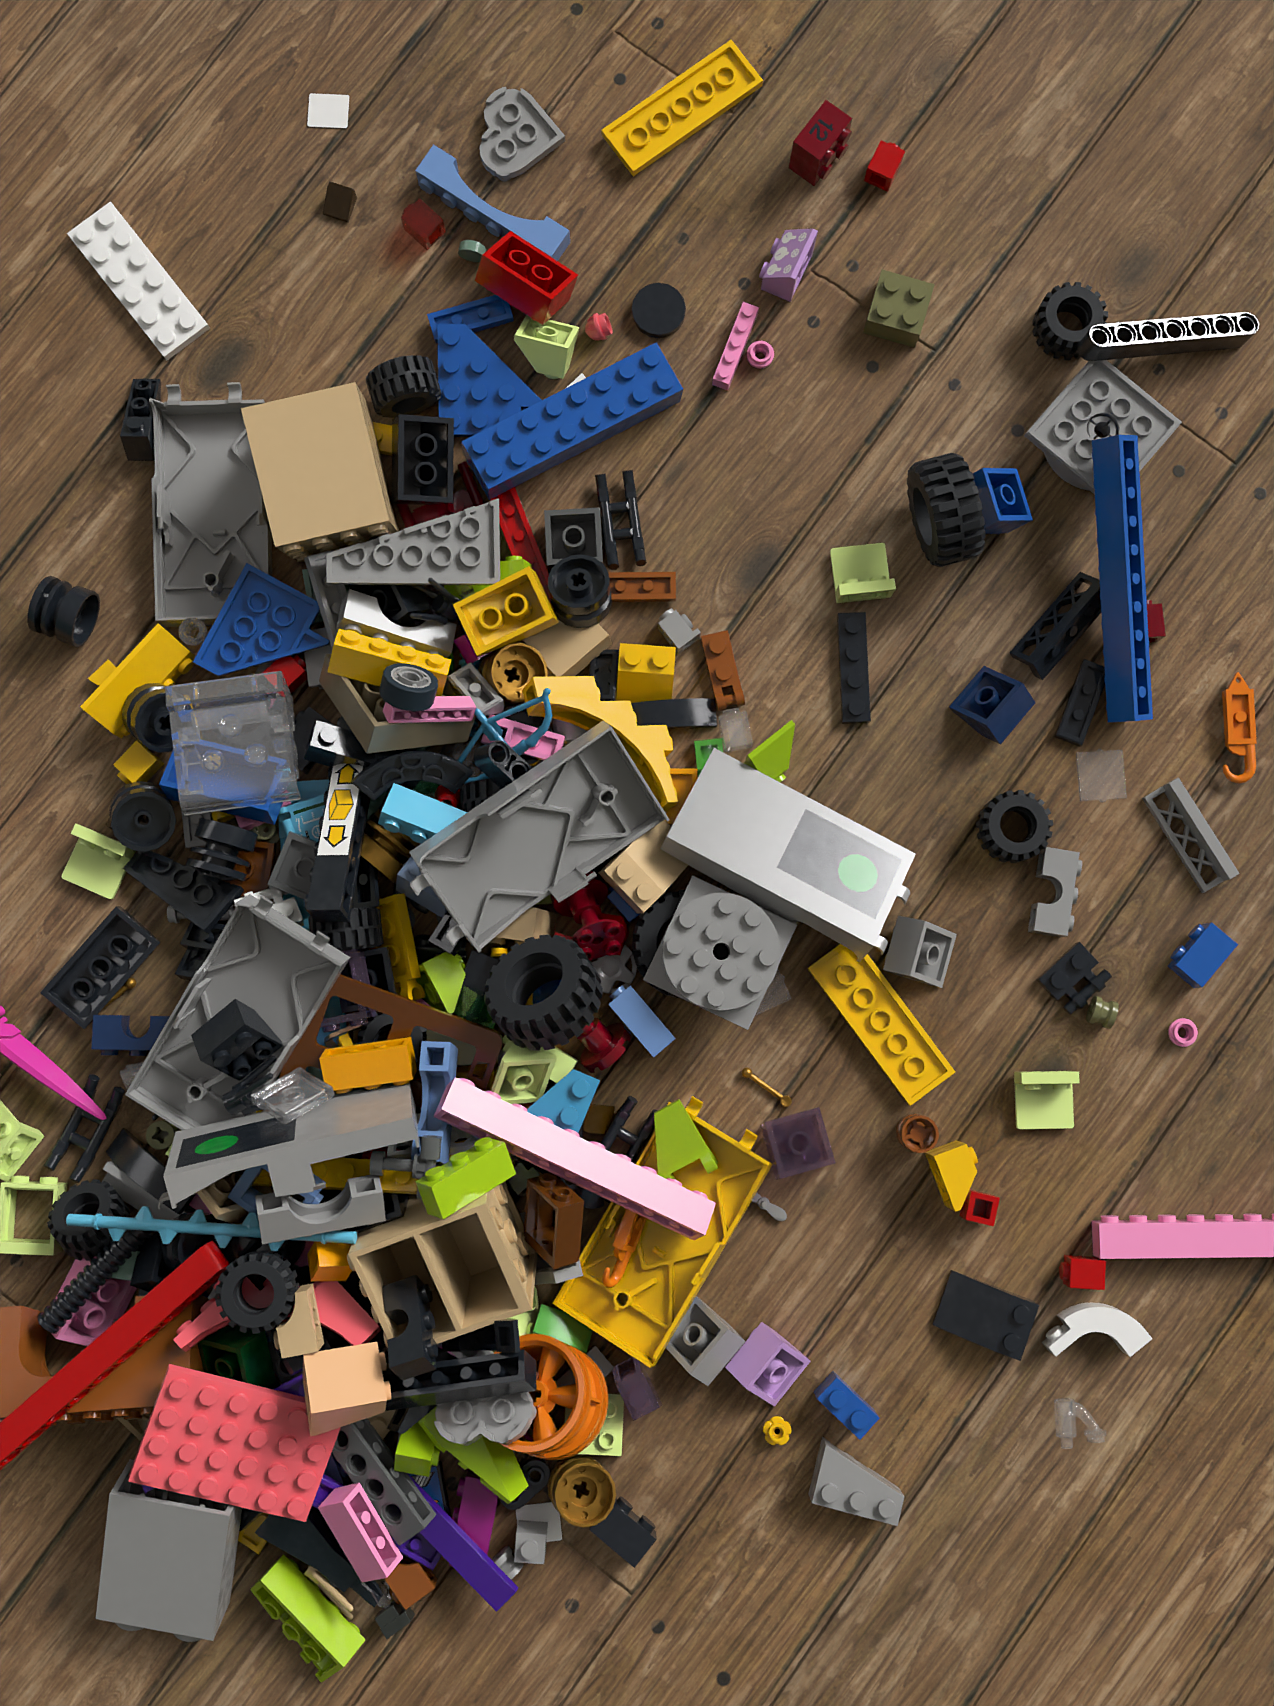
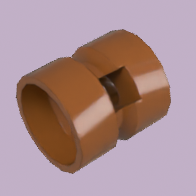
M915 1113L902 1117L897 1123L895 1130L899 1143L904 1148L917 1153H925L933 1149L939 1138L938 1127L935 1122L929 1117Z

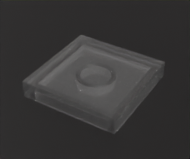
M298 1067L250 1096L254 1105L283 1124H288L335 1095L332 1086Z

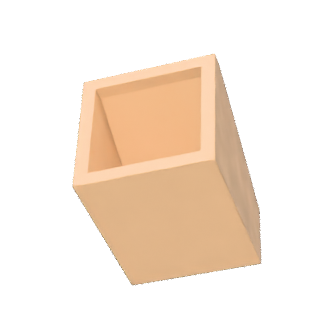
M377 1342L303 1354L302 1379L310 1436L319 1435L385 1412L386 1402L391 1400V1389L389 1381L383 1380L382 1371H386V1358L384 1352H379Z

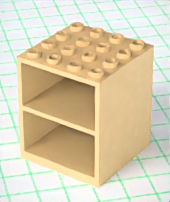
M356 382L241 408L274 545L277 549L290 558L297 559V562H304V558L307 556L332 550L336 551L340 548L367 542L371 537L383 536L399 531L369 405Z
M506 1181L445 1219L427 1214L423 1200L417 1199V1194H408L409 1201L404 1217L357 1233L356 1244H351L347 1254L349 1267L352 1271H356L359 1276L361 1293L365 1298L368 1297L371 1302V1312L374 1321L377 1324L380 1323L383 1328V1338L387 1348V1340L401 1335L407 1328L408 1323L397 1326L385 1313L383 1286L417 1275L424 1284H428L432 1292L433 1300L429 1303L430 1311L435 1319V1329H432L436 1344L494 1324L496 1320L507 1319L532 1310L537 1253L524 1240V1223Z

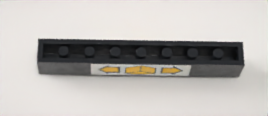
M341 715L337 720V726L351 730ZM338 764L329 767L328 770L329 786L328 791L324 793L325 808L323 816L319 819L320 836L319 841L315 843L314 847L316 858L314 868H311L309 875L311 882L310 891L305 897V908L316 922H350L370 798L351 782L358 773L366 768L360 765Z

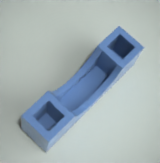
M422 1041L419 1072L422 1080V1108L418 1122L420 1147H416L414 1139L411 1160H414L415 1154L421 1153L423 1135L442 1136L440 1159L436 1160V1166H442L449 1162L452 1125L433 1116L446 1086L456 1078L458 1048L451 1042Z

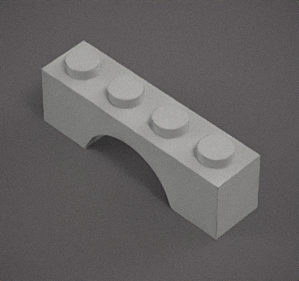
M349 589L341 603L336 631L338 632L339 629L351 630L360 635L381 638L389 643L410 646L418 651L439 654L444 658H448L452 653L457 624L447 621L444 625L437 621L426 620L423 624L416 627H403L393 623L382 613L377 598Z
M366 1175L348 1179L339 1195L321 1204L301 1203L290 1195L275 1197L274 1192L255 1196L262 1244L276 1243L283 1240L308 1237L315 1234L340 1231L346 1228L386 1221L383 1191L380 1178L377 1175Z

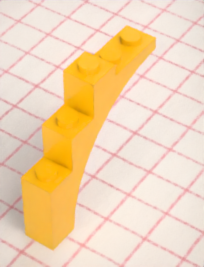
M594 676L532 677L523 688L522 693L525 703L542 696L543 690L550 688L551 693L548 697L553 715L552 718L569 722L587 731L601 721L608 723L615 731L665 813L678 802L677 791L673 786L670 775V765L666 761V757L673 751V741L669 736L667 725L637 726V717L632 709L631 701H600V690L596 686ZM541 702L527 708L528 716L545 717L544 703Z

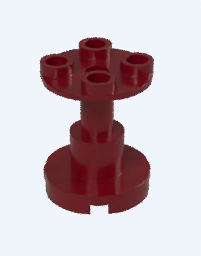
M589 871L585 875L588 876L591 873H593V871ZM600 874L589 881L588 885L559 903L552 894L550 895L553 906L559 914L573 917L576 923L583 925L582 928L577 930L571 940L582 948L590 961L606 955L614 956L618 954L622 949L620 944L625 939V929L618 921L598 919L601 915L600 905L608 894V888Z
M594 1018L590 1026L586 1025L582 1029L583 1033L577 1037L585 1046L580 1057L581 1064L590 1073H595L594 1070L597 1067L601 1071L608 1068L626 1050L623 1044L625 1041L630 1042L631 1032L622 1023H613L606 1027L598 1018Z

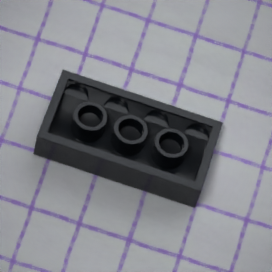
M116 906L40 993L79 1026L86 1029L93 1021V1015H98L161 942L121 906Z

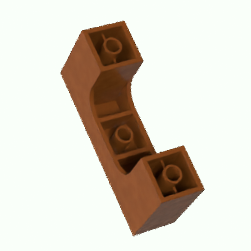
M200 1295L52 1426H56L57 1422L84 1424L85 1420L112 1422L114 1418H124V1420L142 1419V1415H151L169 1364L204 1372L198 1345L196 1344L185 1352L173 1339L178 1336L176 1331L182 1324L188 1320L193 1322L201 1314L200 1309L209 1300L208 1297ZM135 1296V1304L144 1296ZM25 1306L0 1307V1422L53 1377L48 1371L45 1361L47 1331L42 1328L37 1319V1315L42 1311Z

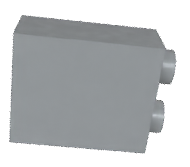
M130 1459L109 1494L96 1619L115 1622L118 1627L127 1631L147 1628L173 1633L178 1639L186 1642H195L201 1639L213 1641L230 1603L242 1507L158 1488L145 1493L141 1484L128 1482L129 1473L134 1460Z

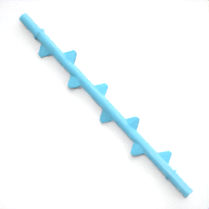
M142 1206L135 1218L102 1216L99 1213L96 1215L68 1214L66 1218L67 1226L94 1227L96 1230L108 1228L113 1241H120L126 1230L158 1231L163 1244H170L177 1233L214 1235L220 1248H226L233 1236L261 1238L259 1221L255 1213H249L242 1224L207 1222L203 1210L200 1209L196 1210L189 1221L154 1219L148 1206ZM330 1231L288 1240L315 1241L322 1244L327 1242L356 1244L357 1232ZM285 1240L268 1243L271 1251H278Z

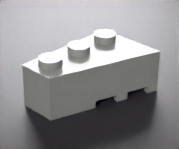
M822 1437L808 1493L811 1502L898 1526L904 1501V1495L900 1488Z

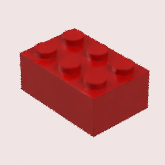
M509 231L482 254L475 281L505 300L511 306L528 315L531 319L544 325L570 300L578 274L517 234Z

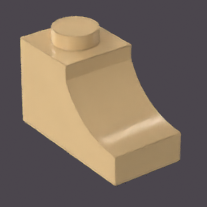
M313 1283L302 1285L295 1292V1307L292 1316L289 1319L283 1320L276 1327V1331H274V1344L277 1350L280 1349L282 1358L318 1352L324 1344Z

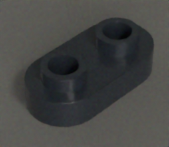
M534 1457L527 1460L520 1467L528 1487L517 1499H514L509 1504L500 1498L501 1503L506 1508L511 1510L520 1509L547 1485L551 1470L549 1464L544 1459ZM532 1471H539L541 1477L535 1480L530 1476V1473Z

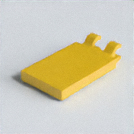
M395 894L380 899V906L376 908L380 909L384 944L379 947L369 948V950L389 947L397 995L413 1000V997L414 1000L424 998V989L416 981L421 975L405 894Z

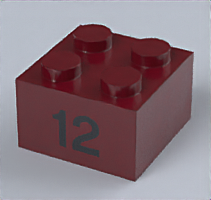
M825 100L793 141L789 169L813 186L817 184L820 178L825 180L833 168L831 164L836 158L840 160L849 147L846 143L852 134L850 130L852 118L828 100Z

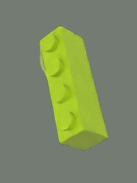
M284 1554L268 1568L250 1589L271 1618L282 1621V1632L287 1639L298 1642L303 1649L299 1655L306 1664L311 1661L318 1669L315 1676L321 1683L344 1668L365 1641V1638L360 1634L359 1628L355 1624L348 1622L340 1614L339 1608L332 1601H328L319 1592V1587L313 1581L307 1579L299 1571L298 1565Z

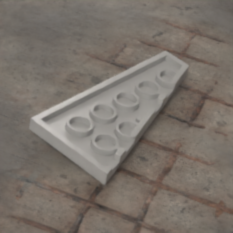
M499 498L489 501V503L464 509L461 512L448 516L445 515L405 528L402 531L380 536L374 540L327 553V584L431 585L428 579L433 578L440 585H492L500 581Z

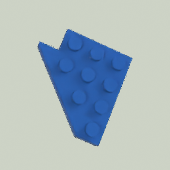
M437 324L438 383L442 394L438 400L439 417L454 418V437H471L520 412L521 409H526L542 401L466 324Z
M246 563L193 663L217 676H223L330 644V640L310 630L320 612L318 602Z

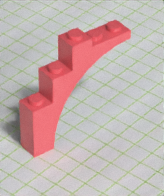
M247 1277L244 1279L242 1294L251 1306L266 1308L273 1302L274 1290L268 1279L263 1282L264 1288L261 1291ZM217 1280V1283L213 1286L215 1290L216 1286L220 1284V1280ZM315 1281L313 1283L321 1326L341 1336L351 1346L369 1343L381 1331L380 1326L338 1281ZM211 1298L201 1307V1314L193 1322L191 1320L186 1321L176 1331L178 1336L173 1340L183 1351L187 1352L206 1336L229 1325L228 1323L231 1320L227 1316L224 1319L222 1318L220 1312L223 1309L221 1306L217 1307L215 1298ZM294 1304V1306H293V1310L291 1311V1313H290L287 1317H291V1316H292V1313H293V1311H294L295 1304Z

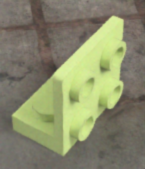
M884 543L838 547L830 550L836 603L890 598L896 590L895 579H889Z
M75 823L71 834L79 837L62 873V879L108 899H114L126 873L123 868L136 851L122 845L117 840Z
M1014 1072L1016 1128H1073L1072 1083H1079V1072Z
M1 1100L0 1179L9 1181L11 1176L17 1172L41 1142L44 1135L40 1130L20 1123Z
M608 1394V1410L604 1424L594 1441L578 1454L622 1455L624 1400L621 1395ZM566 1407L565 1422L567 1421L572 1412V1409Z

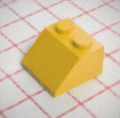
M620 643L616 701L636 703L672 699L676 647Z
M955 1140L925 1152L944 1205L956 1212L961 1210L977 1174L975 1164L978 1163V1159L972 1146L968 1147L966 1143Z

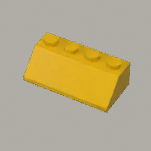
M158 623L80 707L119 738H122L124 735L128 736L130 733L126 730L122 720V708L127 696L137 687L147 683H160L173 689L175 686L174 681L181 674H186L191 670L196 656Z
M339 629L333 644L328 673L380 686L383 671L387 666L397 663L417 665L433 673L438 680L436 696H442L451 659L444 658L439 654L418 651L410 646L389 643L381 638L360 635L355 631Z

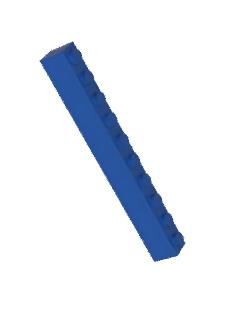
M1115 435L1092 440L1093 485L1095 489L1108 722H1127L1153 719L1138 436Z

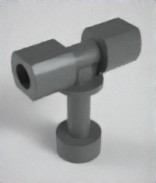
M423 1135L421 1153L415 1154L414 1160L386 1158L385 1151L373 1150L370 1158V1175L383 1176L384 1170L412 1172V1178L419 1180L425 1176L426 1171L436 1167V1160L440 1159L442 1136ZM417 1189V1199H422Z

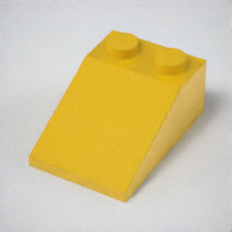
M530 566L453 604L477 656L533 636L559 623L536 572Z

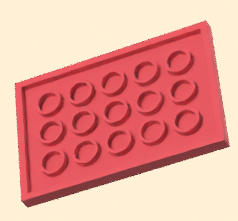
M169 1364L129 1473L128 1482L306 1522L340 1428L310 1436L305 1397Z

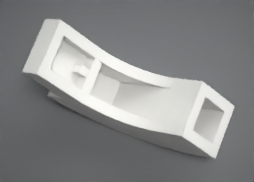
M1090 1302L1071 1306L1057 1314L1063 1325L1061 1327L1059 1325L1049 1330L1046 1334L1047 1338L1042 1343L1050 1353L1057 1356L1082 1335L1090 1332H1102L1108 1334L1120 1350L1131 1357L1152 1340V1337L1139 1322L1121 1310L1106 1304Z

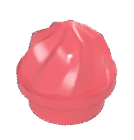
M595 313L587 320L585 332L591 339L603 341L613 333L606 313L600 315Z

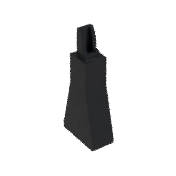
M312 1506L306 1522L269 1514L255 1533L259 1537L317 1569L343 1593L350 1587L373 1607L378 1604L383 1596L375 1580L361 1582L319 1509Z

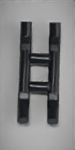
M633 470L622 471L626 501L610 503L606 473L595 475L606 557L610 570H617L619 568L616 548L617 540L632 539L636 565L644 566L647 563ZM628 512L630 528L614 530L611 514Z
M94 1074L88 1076L85 1087L82 1089L92 1100L100 1080ZM114 1087L110 1100H108L103 1112L107 1118L105 1120H100L76 1106L44 1167L54 1171L66 1154L70 1143L84 1149L85 1152H83L69 1179L80 1183L85 1173L91 1167L96 1157L95 1155L120 1109L125 1090L121 1087ZM83 1117L98 1124L91 1140L75 1133Z
M628 1096L616 1112L600 1144L604 1145L605 1150L609 1151L616 1137L631 1146L625 1156L629 1157L631 1162L634 1163L646 1140H648L655 1129L654 1112L657 1110L653 1109L647 1119L640 1126L637 1135L622 1128L638 1103L637 1099ZM604 1198L606 1202L611 1203L610 1200Z

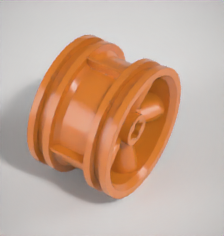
M543 1334L519 1336L520 1350H525L536 1361L540 1360L539 1369L536 1372V1391L529 1392L533 1399V1405L537 1410L533 1421V1442L528 1441L522 1436L509 1445H501L544 1460H562L572 1457L583 1451L594 1441L604 1424L608 1410V1389L605 1378L592 1358L562 1341ZM567 1361L572 1369L576 1384L557 1388L556 1382L552 1377L558 1372L564 1362ZM541 1391V1397H536L535 1399L536 1393H540ZM556 1404L572 1409L569 1418L559 1430H557L549 1415Z

